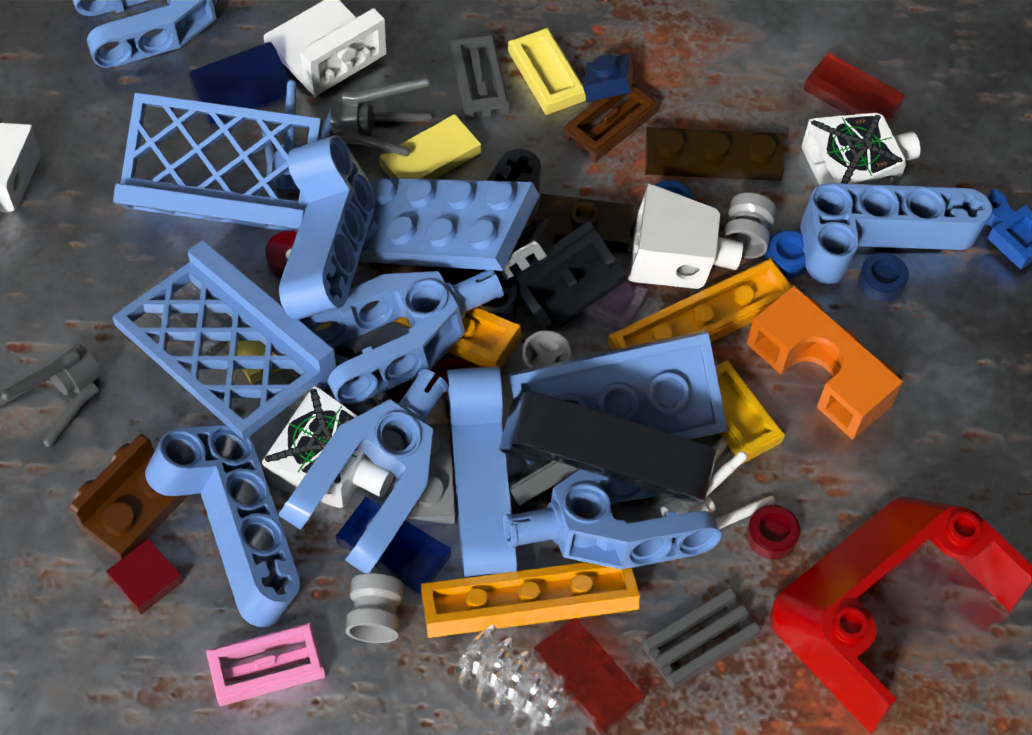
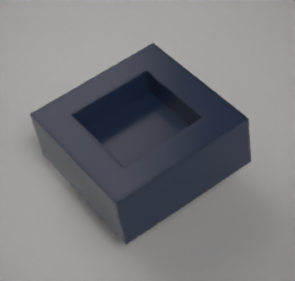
M630 53L616 57L614 55H604L593 62L587 63L583 89L588 102L631 93L634 65Z

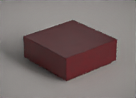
M149 539L106 571L111 582L140 615L183 582L179 572Z

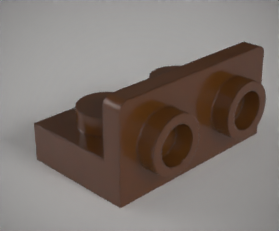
M143 434L138 435L131 443L122 445L112 456L109 466L95 480L85 482L78 489L69 507L78 528L119 560L145 542L189 496H165L157 493L149 486L145 470L154 450L150 439Z

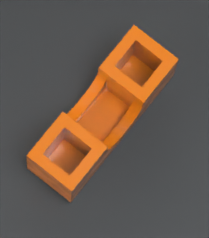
M795 286L753 318L746 344L779 374L782 375L794 364L805 361L817 363L830 373L832 378L825 383L817 408L852 440L893 405L903 383L897 377L894 369L885 361L878 360L860 344L853 332L840 327L824 312L822 306L815 299L806 297Z

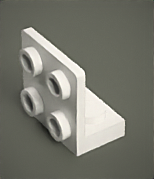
M323 0L264 34V43L315 97L386 55L385 19L374 8L359 17H355L340 0Z

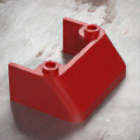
M913 497L894 499L778 594L773 603L769 616L773 631L870 734L880 726L897 698L858 659L871 647L877 632L876 622L872 614L859 602L860 599L930 540L944 554L956 559L1009 612L1017 606L1032 585V565L988 522L969 508Z

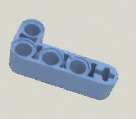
M337 135L291 149L288 154L290 174L308 202L279 285L281 304L286 314L294 320L344 306L375 209V197L369 180L346 143Z
M843 183L821 184L815 187L811 193L800 224L807 273L820 283L833 284L839 282L846 275L858 246L946 250L968 249L975 244L992 213L991 203L983 193L969 188Z
M499 366L447 370V402L463 577L516 572V548L508 547V539H505L503 531V516L506 514L512 515L506 455L499 451L503 436V402Z
M227 425L180 428L166 432L160 439L145 470L149 486L157 493L165 496L201 494L234 599L242 618L249 624L257 627L275 625L298 594L300 580L253 441L250 436L243 441Z

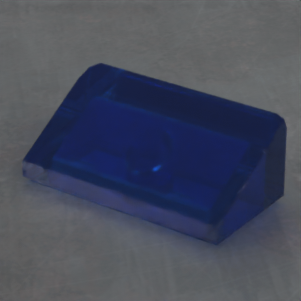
M266 42L192 70L189 73L192 92L199 102L253 109L287 95V82L289 79L272 42ZM205 114L210 125L216 123L211 115ZM219 116L221 120H224V119L229 118V117Z

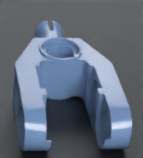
M149 0L72 1L78 13L85 16H96L114 10L116 13L125 11V7ZM166 0L168 6L102 24L94 28L87 37V44L92 59L100 67L112 68L181 48L217 19L214 7L217 6V1L221 0ZM163 29L160 34L154 37H143L150 30ZM115 41L120 42L119 45H117L113 49H99L102 45L106 43Z
M485 270L455 285H451L450 282L445 283L439 271L383 274L351 288L343 307L300 319V322L331 348H335L399 318L404 317L409 321L411 328L408 329V334L374 349L371 346L362 349L363 354L340 364L331 372L327 382L335 399L340 404L353 405L417 377L421 369L431 370L465 333L462 319L465 318L464 312L495 298H501L504 296L497 275H494V270ZM373 301H379L372 308L361 311V309L368 303ZM334 321L327 328L315 331L321 324ZM406 355V356H405L404 358H402L401 360H399V361H397V362H394V363H391V362L394 361L395 359H397V358H399V357H401V356ZM360 376L353 382L345 384L350 379Z
M421 369L418 372L417 378L400 403H395L389 399L340 425L278 514V516L301 530L355 450L363 452L375 465L393 472L397 478L394 484L395 487L378 512L371 518L364 534L345 559L364 574L369 573L427 487L433 428L428 426L425 420L442 394L448 389L446 381L439 377L428 393H426L425 388L435 375L433 371L428 369ZM385 430L397 432L404 441V450L394 451L389 449L382 440V432Z
M579 469L553 487L551 503H548L547 509L513 515L506 514L503 516V531L505 539H508L507 545L509 548L553 539L555 544H559L563 558L621 570L703 554L719 543L722 533L715 516L708 511H695L678 515L675 511L665 512L662 518L626 524L625 520H616L612 515L610 504L663 494Z

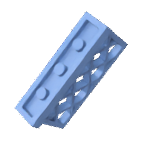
M135 93L121 183L115 184L113 203L126 209L279 231L298 232L308 202L301 191L299 201L279 199L270 186L272 182L289 170L288 153L277 138L294 126L309 129L307 144L320 140L323 121L321 118ZM146 106L164 108L174 121L153 138L143 126ZM173 110L187 112L180 118H178V116L175 114ZM200 113L211 115L220 129L198 145L184 125ZM219 116L230 117L233 119L229 121L227 124H224ZM245 120L257 121L267 135L244 151L231 131ZM266 123L279 124V126L271 131ZM180 129L193 149L171 164L158 144ZM142 135L147 142L140 147ZM226 135L240 155L217 171L204 151ZM273 142L287 162L264 178L250 158ZM153 149L166 169L152 180L135 178L138 159ZM199 155L213 175L198 187L187 186L177 171ZM246 162L260 182L244 194L235 193L223 178ZM173 176L178 184L165 183L164 181ZM219 182L224 191L209 188ZM265 188L271 198L256 196V194Z
M202 240L188 250L189 263L121 309L112 318L114 325L244 441L314 386H317L322 391L329 387L327 380L331 372L336 368L335 353L333 348L302 322L291 319L278 302ZM189 282H192L201 290L200 300H174V293ZM145 313H163L161 328H139L134 321ZM198 313L196 328H170L171 314ZM228 313L233 317L232 327L205 328L206 314ZM168 341H195L193 356H171L166 352ZM203 341H230L229 356H202ZM261 341L266 346L265 356H237L238 342ZM200 369H227L226 385H203L199 381ZM263 369L262 385H234L235 370ZM271 369H293L300 375L299 378L289 385H270ZM261 398L260 407L245 419H242L231 409L232 399Z

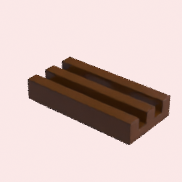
M632 83L631 93L599 99L563 127L562 137L567 141L575 140V147L581 152L587 150L589 152V159L596 163L655 115L658 103ZM628 94L631 96V98L628 99L625 103H623L620 107L614 108L607 115H605L604 120H602L589 132H583L584 129H586L589 125H591L594 121H596L599 117H601L604 113L611 109L625 96H627Z

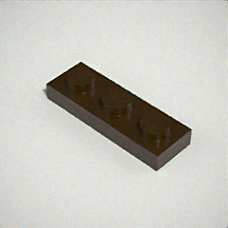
M646 128L645 175L782 181L784 174L783 133Z

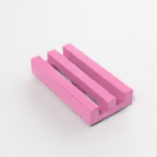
M311 622L206 650L219 707L325 678ZM304 641L306 643V648L276 656H267L256 659L254 662L225 670L221 668L223 663ZM310 661V664H306L303 666L295 667L292 669L284 670L281 672L273 673L270 675L262 676L259 678L251 679L229 686L225 685L227 683H231L234 681L242 680L245 678L253 677L256 675L264 674L267 672L275 671L278 669Z

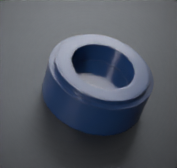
M876 253L864 261L858 276V282L861 290L868 297L877 301H892L903 293L909 279V272L907 266L900 258L889 253Z

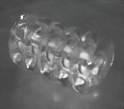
M494 624L489 625L469 644L456 665L454 674L460 673V687L470 690L478 685L476 696L480 702L487 703L496 697L493 707L496 714L504 716L514 710L511 723L516 729H521L532 722L529 735H548L574 699L575 693L567 697L562 694L567 678L561 675L550 684L546 683L544 680L549 665L544 662L530 671L527 669L532 652L527 649L517 657L512 658L510 652L514 639L508 637L496 646L492 642L497 627Z

